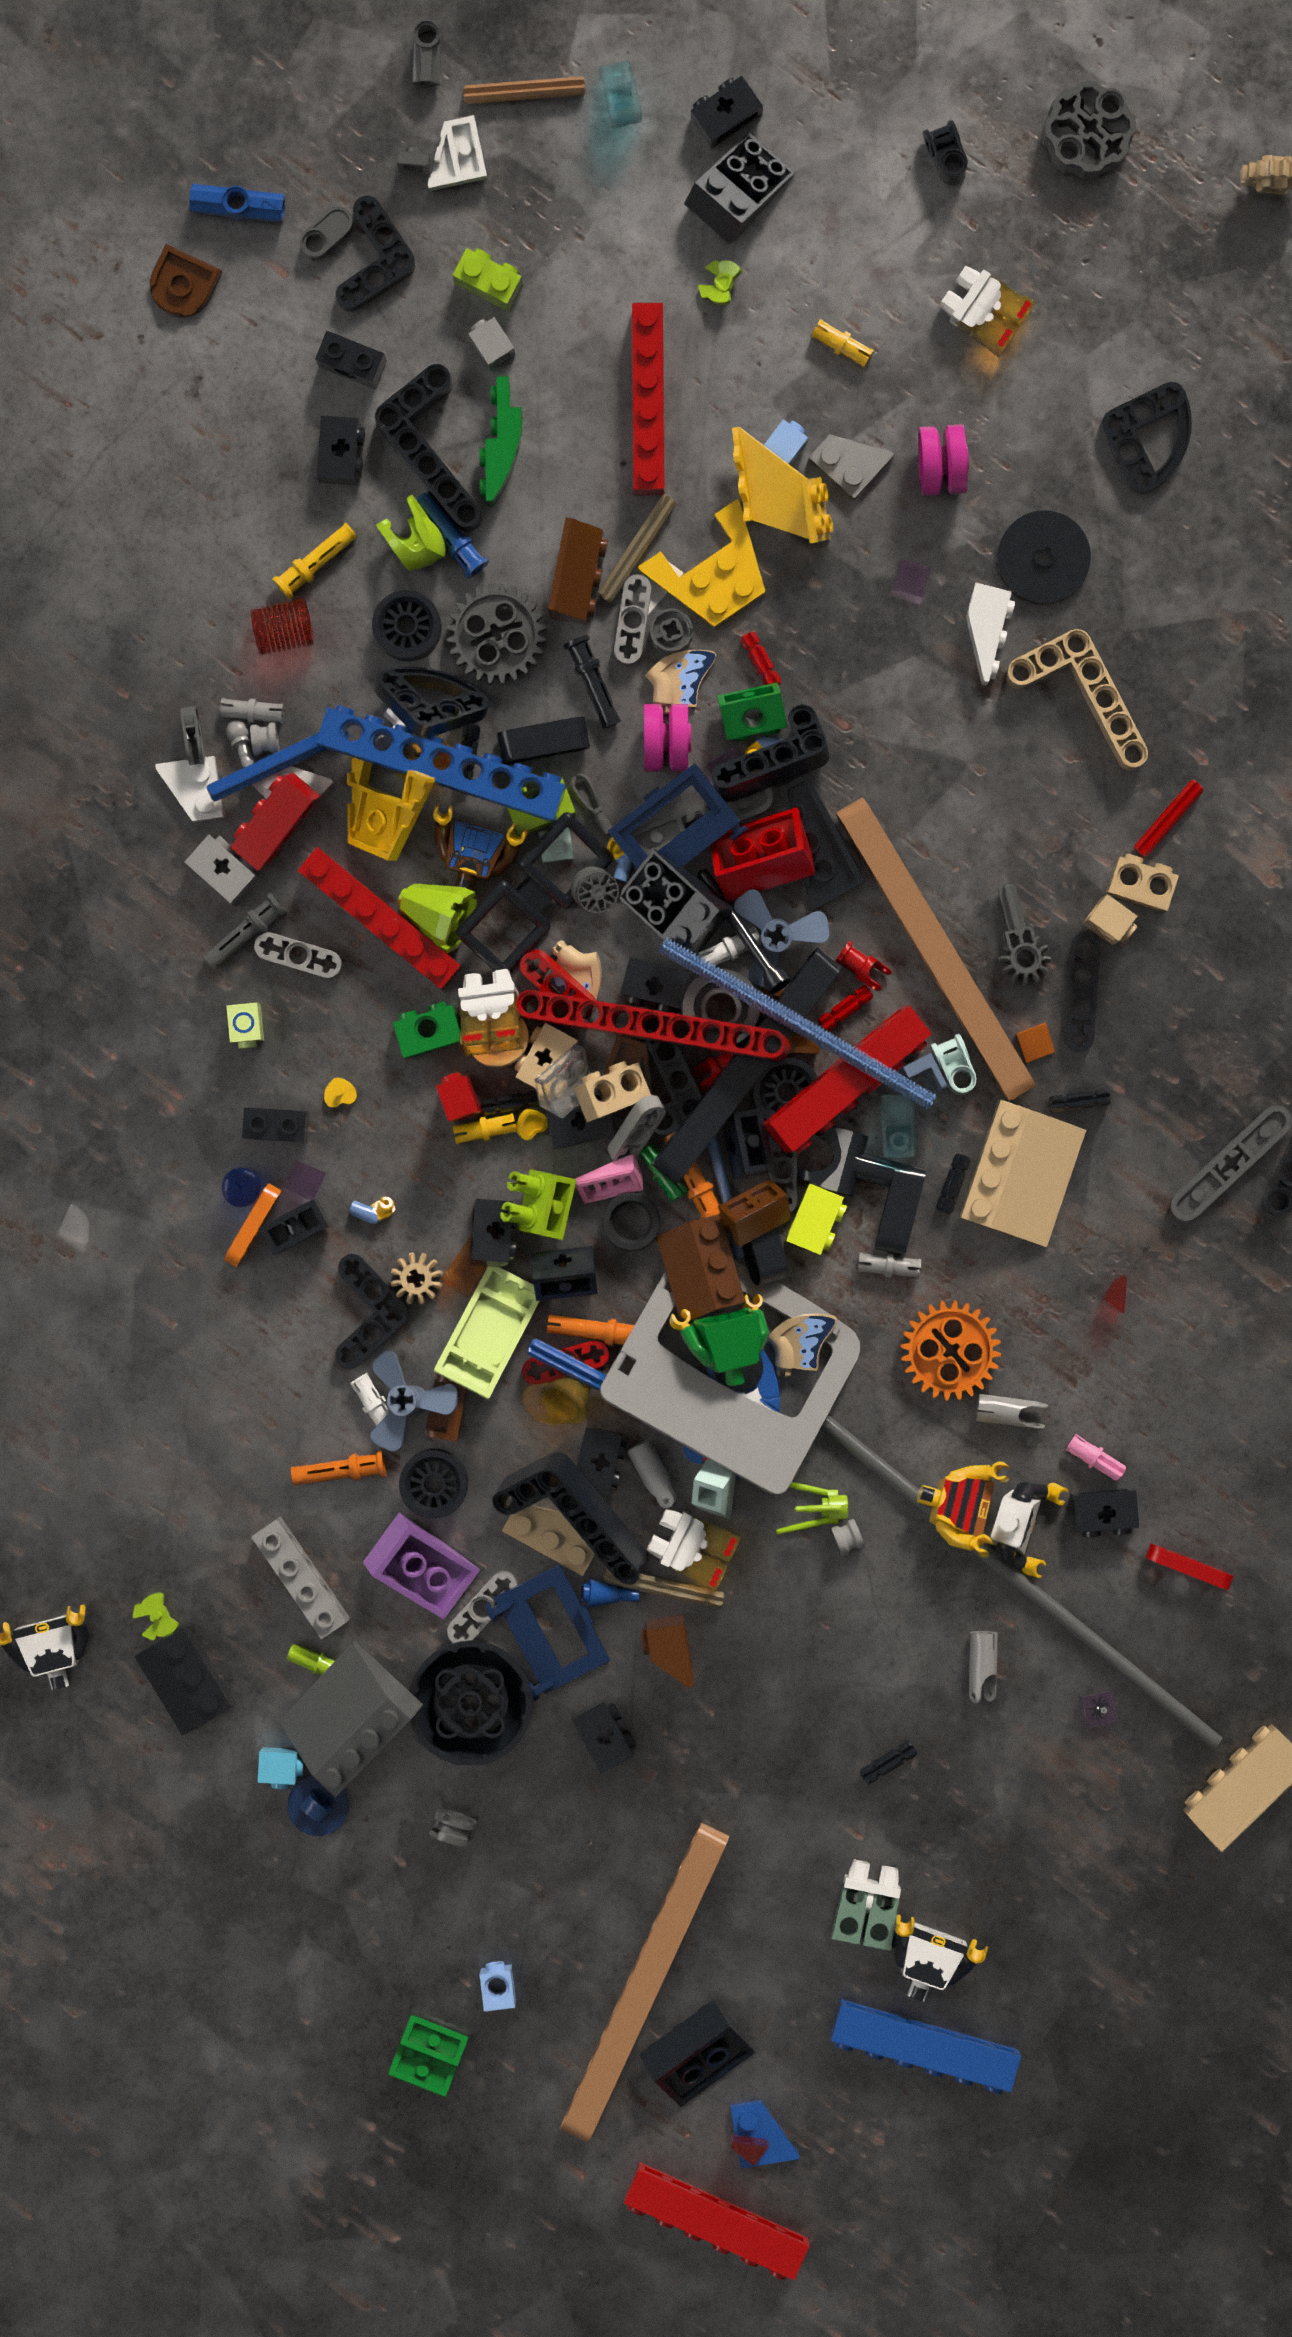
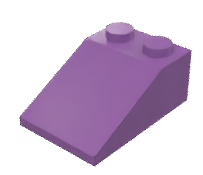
M398 1513L363 1561L372 1577L442 1619H445L480 1571L477 1566L401 1513Z

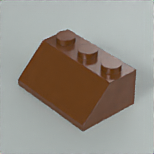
M565 517L548 606L551 619L587 625L588 617L594 618L597 600L592 599L594 587H600L603 569H598L597 567L599 557L606 556L608 539L603 538V529Z
M720 1214L690 1221L656 1237L680 1322L685 1321L681 1315L682 1309H686L690 1313L689 1324L693 1323V1320L742 1309L746 1301Z
M684 1614L647 1620L646 1628L642 1629L641 1633L644 1655L650 1654L652 1663L686 1687H694V1672Z

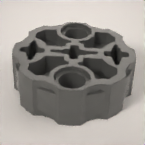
M1096 81L1080 82L1077 87L1068 91H1062L1053 100L1048 118L1043 127V145L1047 147L1052 157L1053 165L1061 172H1070L1078 175L1082 180L1098 179L1101 174L1110 170H1116L1126 159L1129 146L1136 132L1135 116L1130 112L1126 104V97L1116 88L1108 89L1100 86ZM1081 100L1084 102L1083 110L1080 108ZM1112 102L1118 111L1107 113L1102 108V104ZM1073 104L1071 112L1067 111L1065 112V114L1059 116L1061 108L1065 109L1067 106ZM1093 127L1095 129L1094 133L1090 132L1087 135L1083 132L1084 128L1089 129ZM1119 145L1117 153H1112L1105 158L1107 149L1111 150ZM1064 148H1071L1076 153V157L1070 160L1065 159L1060 151ZM1095 151L1098 153L1097 160H1095Z

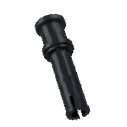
M587 634L565 643L563 647L570 653L575 665L574 673L577 676H581L604 730L620 723L621 719L598 669L600 667V660L595 659L588 643L590 637Z

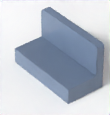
M931 1053L896 1071L898 1075L902 1074V1076H905V1079L923 1072L933 1093L948 1087Z

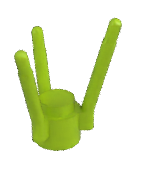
M791 1482L789 1488L827 1496V1498H821V1505L796 1506L794 1508L795 1512H821L822 1517L825 1518L779 1528L776 1530V1534L791 1533L825 1524H838L839 1519H847L848 1517L847 1495H838V1489L827 1490Z

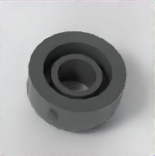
M722 970V973L726 971V974L729 973V976L733 975L732 979L736 977V980L739 979V983L743 981L742 985L746 983V986L749 984V989L753 987L752 983L743 975L732 970ZM702 976L695 978L684 994L682 1003L683 1015L710 1019L706 1013V1003L709 998L716 994H726L733 999L736 1005V1014L728 1021L729 1023L755 1027L758 1022L760 1009L757 1010V1007L753 1008V1005L750 1006V1003L747 1005V1002H743V999L740 1000V997L737 999L736 996H733V993L730 995V991L727 993L726 990H723V987L720 989L719 986L713 985L709 980L706 981V978L703 979ZM685 1023L686 1025L683 1027L684 1031L689 1032V1024ZM718 1028L710 1029L706 1035L707 1042H716L720 1037V1031ZM749 1033L740 1034L737 1038V1044L746 1039Z

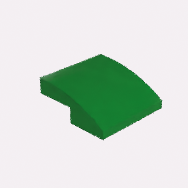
M411 2014L388 2075L446 2097L469 2037Z

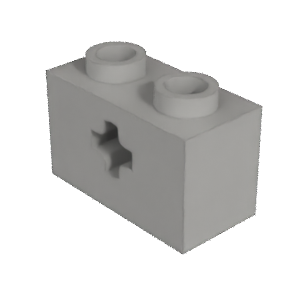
M208 835L186 859L185 863L228 902L235 905L258 879L252 873L255 868L242 857L239 860L230 853L232 850L230 848L231 845L220 835L216 839ZM220 861L222 863L229 861L227 867L230 869V872L227 875L223 872L219 875L217 874L220 870L217 864Z

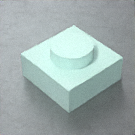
M566 828L542 854L543 863L574 859L569 828ZM540 831L539 838H541L546 831Z

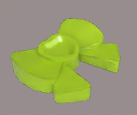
M714 260L706 265L705 268L717 276L714 279L715 285H698L703 299L709 298L717 305H729L731 303L730 291L732 290L734 280L741 275L742 269L736 263L729 260L720 262Z
M161 1592L151 1594L141 1604L134 1606L133 1618L150 1615V1620L154 1622L142 1633V1636L154 1641L157 1636H167L179 1627V1623L170 1617L166 1606H164V1594Z

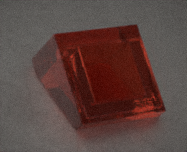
M1118 1275L1102 1297L1104 1302L1122 1314L1125 1311L1127 1277Z
M732 2135L730 2137V2148L750 2164L755 2165L769 2148V2142L761 2138Z

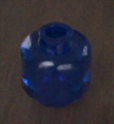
M244 1167L229 1171L223 1178L221 1185L222 1195L225 1200L231 1205L241 1208L255 1204L264 1188L258 1173ZM242 1181L245 1185L241 1186L238 1182Z

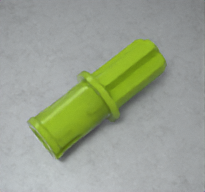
M293 1644L287 1654L288 1661L313 1671L312 1675L314 1676L316 1673L322 1675L335 1662V1660L324 1656V1652L319 1654L298 1644Z

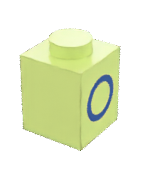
M247 1003L226 1006L230 1043H238V1049L255 1048L257 1047V1041H264L261 1004Z

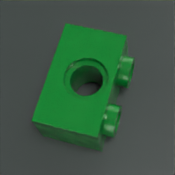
M778 683L717 695L723 729L727 740L743 741L754 734L763 733L771 735L778 733L782 728H787L783 700ZM750 710L760 711L756 718L748 719L745 717Z
M443 1001L427 1006L429 1012L417 1015L416 1010L398 1015L399 1021L393 1022V1026L404 1059L464 1042L453 1005L447 1006L446 1002ZM427 1020L433 1021L436 1025L435 1034L429 1038L422 1037L419 1031L420 1025Z

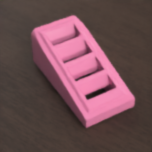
M634 1154L622 1157L575 1178L577 1179L576 1188L584 1204L643 1190V1175ZM588 1185H594L595 1189L590 1190Z

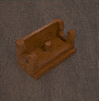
M771 1179L718 1206L724 1230L726 1233L732 1231L734 1243L738 1247L791 1220L787 1194Z
M436 1373L433 1388L445 1384L456 1385L459 1390L456 1410L449 1415L429 1411L425 1435L457 1442L459 1440L468 1389Z

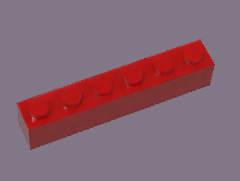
M632 303L634 496H662L665 494L663 303Z
M318 847L314 849L297 870L442 991L463 968Z
M906 1005L891 1014L858 1042L854 1049L858 1048L857 1052L861 1050V1053L864 1052V1055L868 1054V1057L871 1056V1059L875 1058L874 1062L878 1060V1063L881 1062V1065L885 1064V1067L888 1066V1069L892 1068L891 1071L895 1070L896 1072L905 1064L902 1060L910 1052L912 1055L917 1054L928 1044L925 1040L932 1033L911 1006ZM840 1058L767 1119L763 1126L785 1153L794 1151L800 1153L812 1143L810 1137L818 1131L820 1133L827 1131L834 1125L835 1121L833 1118L841 1111L845 1114L858 1104L856 1098L863 1092L869 1094L880 1086L881 1081H878V1078L875 1080V1076L873 1078L871 1075L868 1076V1072L865 1074V1070L862 1072L861 1068L858 1070V1066L856 1068L854 1065L851 1066V1062L848 1064V1060L845 1062L844 1059L841 1060Z
M641 2162L638 2163L624 2194V2204L628 2205L627 2209L639 2216H644L646 2213L655 2217V2221L659 2225L669 2229L675 2226L683 2230L684 2235L698 2242L701 2239L712 2243V2247L723 2254H729V2252L741 2256L740 2260L749 2266L757 2267L759 2264L768 2268L772 2276L781 2280H785L786 2277L795 2280L809 2248V2239Z

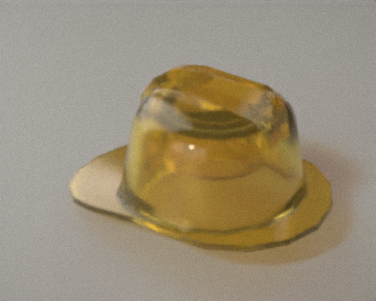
M561 1376L551 1383L528 1386L523 1391L522 1403L528 1414L543 1423L579 1424L586 1419L587 1412L585 1407L587 1406L591 1388L580 1384L572 1377Z

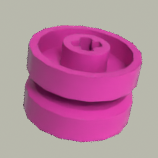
M963 424L946 426L943 432V445L940 444L939 432L935 426L919 427L918 462L922 496L939 495L942 489V475H945L946 488L950 494H966L969 456Z
M644 704L645 772H661L663 769V753H669L670 769L673 772L685 771L688 768V752H691V724H688V704H672L669 708V723H663V708L660 704Z

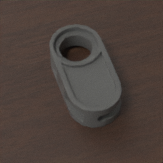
M332 207L302 234L300 239V246L304 255L311 260H321L342 243L353 231L354 223L350 212L343 207ZM313 236H318L324 241L323 248L318 252H311L307 249V241Z
M195 705L180 708L189 765L205 763V752L197 707Z

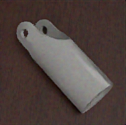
M986 1394L978 1395L975 1421L1036 1429L1045 1428L1043 1424L1027 1422L1018 1416L1020 1411L1026 1407L1048 1408V1405L1043 1402Z
M648 1438L629 1448L626 1452L645 1487L656 1497L659 1505L663 1508H670L675 1503L677 1496L671 1486L670 1474L651 1438Z
M970 1632L969 1697L973 1703L980 1702L983 1683L985 1699L993 1701L996 1698L997 1632Z

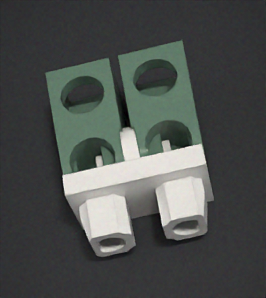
M854 1859L848 1875L844 1874L836 1916L830 1934L831 1938L860 1944L865 1913H867L862 1936L863 1945L891 1951L901 1888L898 1885V1868L882 1865L879 1881L867 1879L870 1863Z

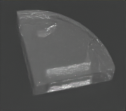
M70 1204L58 1233L88 1245L91 1231L86 1215L78 1207Z

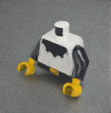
M1021 1482L1017 1484L1015 1489L1003 1497L991 1534V1540L996 1546V1557L1001 1562L1019 1570L1022 1569L1025 1575L1036 1578L1042 1577V1575L1037 1574L1036 1569L1039 1564L1046 1566V1562L1041 1559L1026 1557L1025 1555L1042 1500L1046 1498L1057 1505H1064L1065 1501L1059 1499V1495L1063 1491L1068 1492L1067 1488L1054 1482L1048 1486L1045 1484Z
M80 1605V1613L72 1612L71 1606H68L66 1615L18 1627L12 1631L13 1635L10 1631V1625L5 1622L3 1623L4 1633H0V1645L22 1670L30 1672L33 1677L47 1673L51 1690L67 1687L69 1682L65 1669L79 1663V1659L85 1654L90 1638L85 1619V1605Z
M901 1915L896 1916L895 1932L892 1940L895 1964L901 1968L902 1976L912 1979L907 1995L918 2001H925L930 1986L944 1990L947 1985H954L970 1973L977 1963H982L985 1960L988 1946H985L984 1950L975 1949L977 1940L973 1939L967 1951L968 1946L965 1940L915 1923L914 1917H911L909 1923H902Z

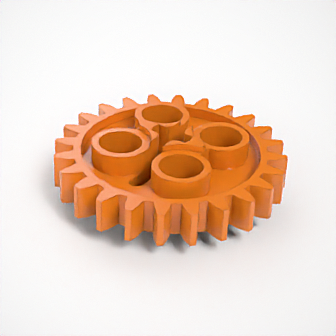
M941 1300L939 1310H935L929 1304L928 1315L918 1311L917 1314L920 1321L917 1323L909 1320V1324L914 1330L912 1332H903V1335L910 1339L909 1343L900 1344L901 1348L908 1350V1354L902 1356L901 1360L910 1361L911 1363L904 1371L906 1373H916L911 1382L914 1384L922 1380L921 1391L924 1392L931 1387L933 1398H936L939 1392L943 1391L944 1400L947 1401L951 1392H954L956 1398L961 1400L963 1390H966L970 1396H973L972 1386L974 1385L983 1390L984 1385L981 1379L984 1377L992 1380L993 1377L987 1372L988 1369H998L999 1367L992 1362V1357L1001 1356V1353L993 1350V1346L1000 1344L1001 1341L991 1339V1335L997 1329L986 1328L990 1318L985 1317L979 1320L978 1317L981 1310L977 1308L972 1313H969V1303L967 1302L963 1305L962 1309H958L957 1300L952 1301L950 1308H947L945 1302ZM955 1319L960 1323L961 1330L957 1336L949 1337L944 1332V1326L947 1321ZM933 1328H936L949 1344L954 1345L957 1343L958 1347L955 1351L969 1367L968 1372H965L952 1356L944 1357L943 1353H945L946 1349L933 1335ZM931 1339L937 1344V1351L931 1357L923 1356L920 1351L923 1341ZM971 1343L979 1345L981 1350L978 1359L973 1361L967 1360L964 1355L966 1346ZM951 1363L956 1366L957 1374L954 1379L947 1381L942 1379L940 1371L943 1365Z

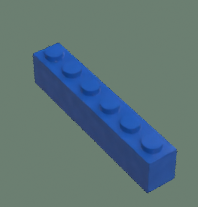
M842 1999L839 2001L830 2032L831 2041L836 2042L835 2046L839 2049L853 2051V2048L864 2050L865 2055L873 2059L883 2060V2056L895 2059V2064L905 2068H913V2065L925 2068V2072L933 2076L942 2077L943 2073L955 2076L954 2080L961 2084L970 2086L973 2082L985 2085L984 2089L996 2094H1002L1003 2090L1007 2092L1012 2091L1021 2059L1018 2049Z

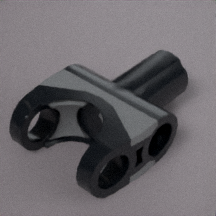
M830 1127L827 1131L823 1133L818 1131L814 1135L821 1136L823 1140L831 1145L833 1150L831 1164L821 1171L814 1170L810 1172L799 1169L797 1176L824 1189L853 1196L857 1180L889 1188L896 1161L865 1153L869 1136Z

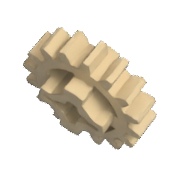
M1266 155L1262 156V160H1257V163L1249 162L1248 165H1242L1241 184L1252 186V188H1256L1257 193L1287 194V190H1292V157Z

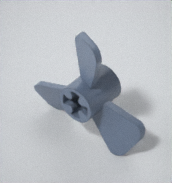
M755 889L746 891L734 903L736 913L761 929V941L764 945L762 950L773 966H778L779 952L785 950L790 945L791 940L824 943L829 938L830 932L827 917L821 911L812 912L788 924L783 919L771 917L760 892ZM776 926L782 928L781 933L785 937L783 942L778 941V943L771 942L772 939L770 937L764 936H767L769 930L771 932L775 931ZM754 961L747 971V978L751 983L764 986V979L762 977L764 973Z
M385 1351L374 1360V1373L391 1390L387 1397L390 1412L371 1431L370 1438L373 1443L389 1451H398L404 1445L409 1416L421 1415L425 1410L449 1415L456 1410L459 1393L456 1385L445 1384L425 1391L420 1386L406 1385L398 1357L394 1352ZM405 1394L406 1397L413 1396V1404L407 1403L405 1405V1397L403 1395Z

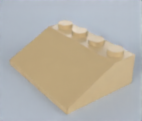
M998 1100L958 1218L1047 1247L1086 1130L1036 1111Z
M1272 1724L1268 1728L1262 1726L1252 1736L1254 1741L1246 1749L1241 1747L1230 1757L1229 1760L1232 1763L1223 1771L1221 1769L1215 1771L1207 1780L1209 1785L1201 1793L1198 1790L1195 1791L1185 1801L1187 1806L1183 1811L1221 1852L1292 1784V1743Z

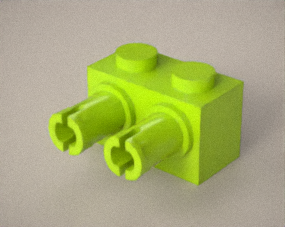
M532 1169L529 1170V1175L516 1171L511 1172L508 1179L515 1180V1183L507 1182V1188L513 1192L524 1193L522 1205L505 1202L502 1205L501 1209L509 1211L508 1213L500 1212L502 1221L517 1223L516 1230L563 1240L577 1179Z

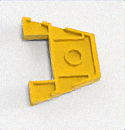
M738 499L714 514V517L731 540V543L699 565L678 577L660 551L638 566L639 571L643 575L650 578L660 588L682 602L684 606L713 628L719 626L766 592L746 522H743V511Z
M347 756V758H351V773H347V785L352 786V803L347 804L348 844L385 860L397 861L430 793L435 778L419 771L407 770L402 799L368 785L372 763Z

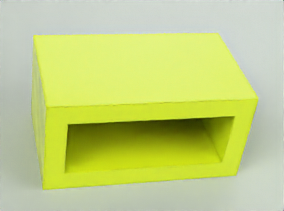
M809 1183L785 1241L821 1255L823 1249L829 1251L835 1234L830 1232L834 1221L841 1222L847 1205L842 1204L844 1197Z

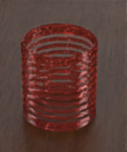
M296 598L295 601L291 600L290 602L266 605V607L261 606V608L251 607L250 614L253 632L261 656L266 655L267 652L271 654V648L275 654L276 647L280 653L281 646L285 652V641L289 651L291 650L290 640L294 650L296 649L295 639L299 649L301 647L300 638L304 648L306 646L305 639L309 647L314 645L313 630L305 598ZM294 610H295L296 617H297V623H298L299 633H298V629H297V625H296V621H295V617H294ZM289 611H290L291 618H292V624H293L294 634H293L292 625H291L290 618H289ZM284 612H285L286 619H287L288 630H287L286 622H285V619H284ZM274 613L277 621L278 632L274 620ZM279 613H280L281 620H282L283 631H282V627H281V623H280V619H279ZM269 614H270V617H271L273 633H272V629H271V625H270V621H269ZM264 615H265V618H266L267 629H266L265 622H264Z

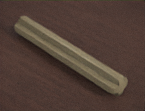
M666 494L660 497L598 591V596L608 603L613 601L675 507L676 501Z
M607 1568L603 1578L604 1582L717 1609L722 1608L725 1598L724 1593L721 1591L643 1573L638 1581L632 1585L619 1582Z

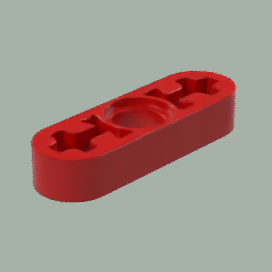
M532 950L522 957L520 961L522 974L542 992L568 996L574 990L576 993L572 997L596 1000L585 987L544 951ZM537 958L540 960V969L533 971L530 968L532 966L530 960L533 961ZM551 969L553 972L543 981L541 977L545 975L544 972ZM554 977L564 980L566 984L564 993H557L552 989L551 980ZM560 1004L559 1007L568 1014V1004ZM592 1008L587 1012L586 1019L595 1013L596 1008Z
M591 1340L559 1349V1351L568 1353L580 1361L575 1350L581 1348V1354L583 1355L591 1351L590 1346L596 1345L597 1349L604 1350V1354L600 1356V1362L595 1363L593 1358L583 1360L586 1365L594 1369L602 1367L609 1358L608 1346L600 1340ZM533 1357L529 1358L522 1367L523 1378L532 1385H540L568 1377V1375L553 1368L557 1375L550 1376V1370H547L540 1374V1379L536 1380L534 1375L529 1376L527 1370L532 1367L531 1363L536 1362L538 1366L547 1364Z
M1150 1543L1145 1558L1225 1590H1229L1234 1578L1232 1574L1153 1543Z

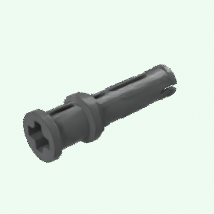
M273 893L267 894L268 899L255 910L250 909L247 912V919L227 934L207 953L203 954V957L215 970L259 932L261 934L269 930L268 926L281 915L286 916L288 914L287 909Z

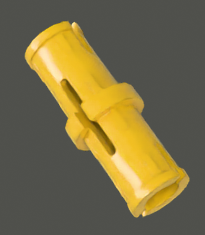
M820 319L811 337L834 349L836 355L843 354L865 368L874 350L851 338L849 332L845 331V333H842Z
M513 1113L486 1119L485 1116L480 1117V1121L453 1125L454 1134L467 1132V1134L455 1136L456 1145L478 1139L488 1141L492 1136L517 1132L516 1123L503 1126L505 1123L515 1122Z

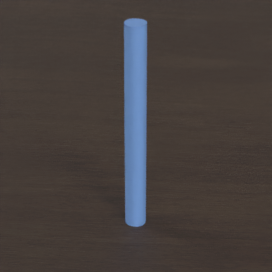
M718 1136L713 1137L707 1146L723 1204L732 1199L733 1195ZM730 1231L729 1234L735 1258L744 1257L742 1246L738 1247L734 1243L733 1233Z

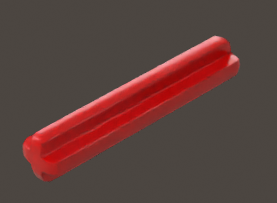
M1191 780L1134 845V849L1139 855L1147 857L1202 794L1204 789L1198 782Z

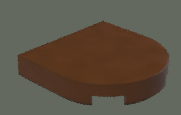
M165 244L150 277L151 294L156 305L166 314L179 318L190 317L199 313L208 304L223 272L215 266Z

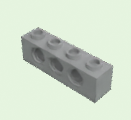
M281 1516L251 1536L321 1640L350 1619Z

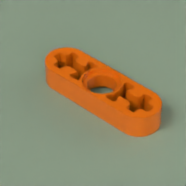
M270 1183L267 1184L227 1251L224 1261L236 1268L239 1267L258 1236L259 1228L265 1224L278 1202L282 1190Z

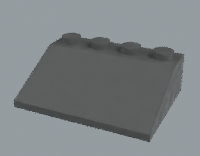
M354 1641L283 1715L279 1723L313 1777L336 1797L413 1718L423 1704Z

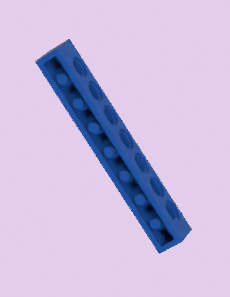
M336 705L335 709L327 707L316 740L318 746L406 775L407 770L419 771L435 778L434 784L555 823L566 790V785L560 783L561 777L546 772L541 777L532 774V768L519 763H514L513 767L501 764L502 758L485 753L484 757H479L472 754L473 749L455 743L454 748L443 745V739L436 736L421 738L412 735L413 733L403 725L396 724L395 728H390L383 725L384 720L366 714L365 719L354 716V710L341 705ZM350 726H359L362 729L361 737L356 741L347 740L345 736L346 730ZM381 735H387L392 740L390 748L385 751H379L375 748V741ZM410 745H417L421 748L420 757L413 761L406 759L404 755L406 748ZM441 754L448 755L451 758V764L445 770H438L434 767L435 758ZM470 764H476L481 768L479 777L474 780L466 779L463 774L465 767ZM498 774H506L510 777V784L506 789L499 790L493 786V780ZM529 783L537 784L540 787V793L535 799H527L523 796V788Z

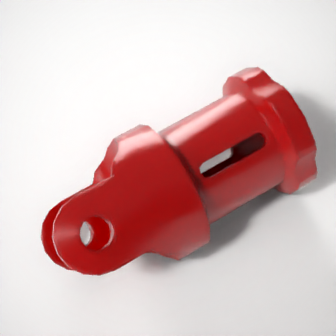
M849 940L835 961L856 974L855 978L875 991H881V986L870 978L869 971L875 968L885 975H891V969L872 955L866 956L852 946L853 943Z
M722 1053L715 1058L711 1056L692 1068L690 1072L693 1077H699L706 1072L711 1073L709 1078L700 1083L699 1089L701 1091H707L733 1057V1054Z

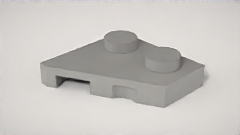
M829 434L809 456L808 460L852 500H855L889 463L894 454L888 450Z

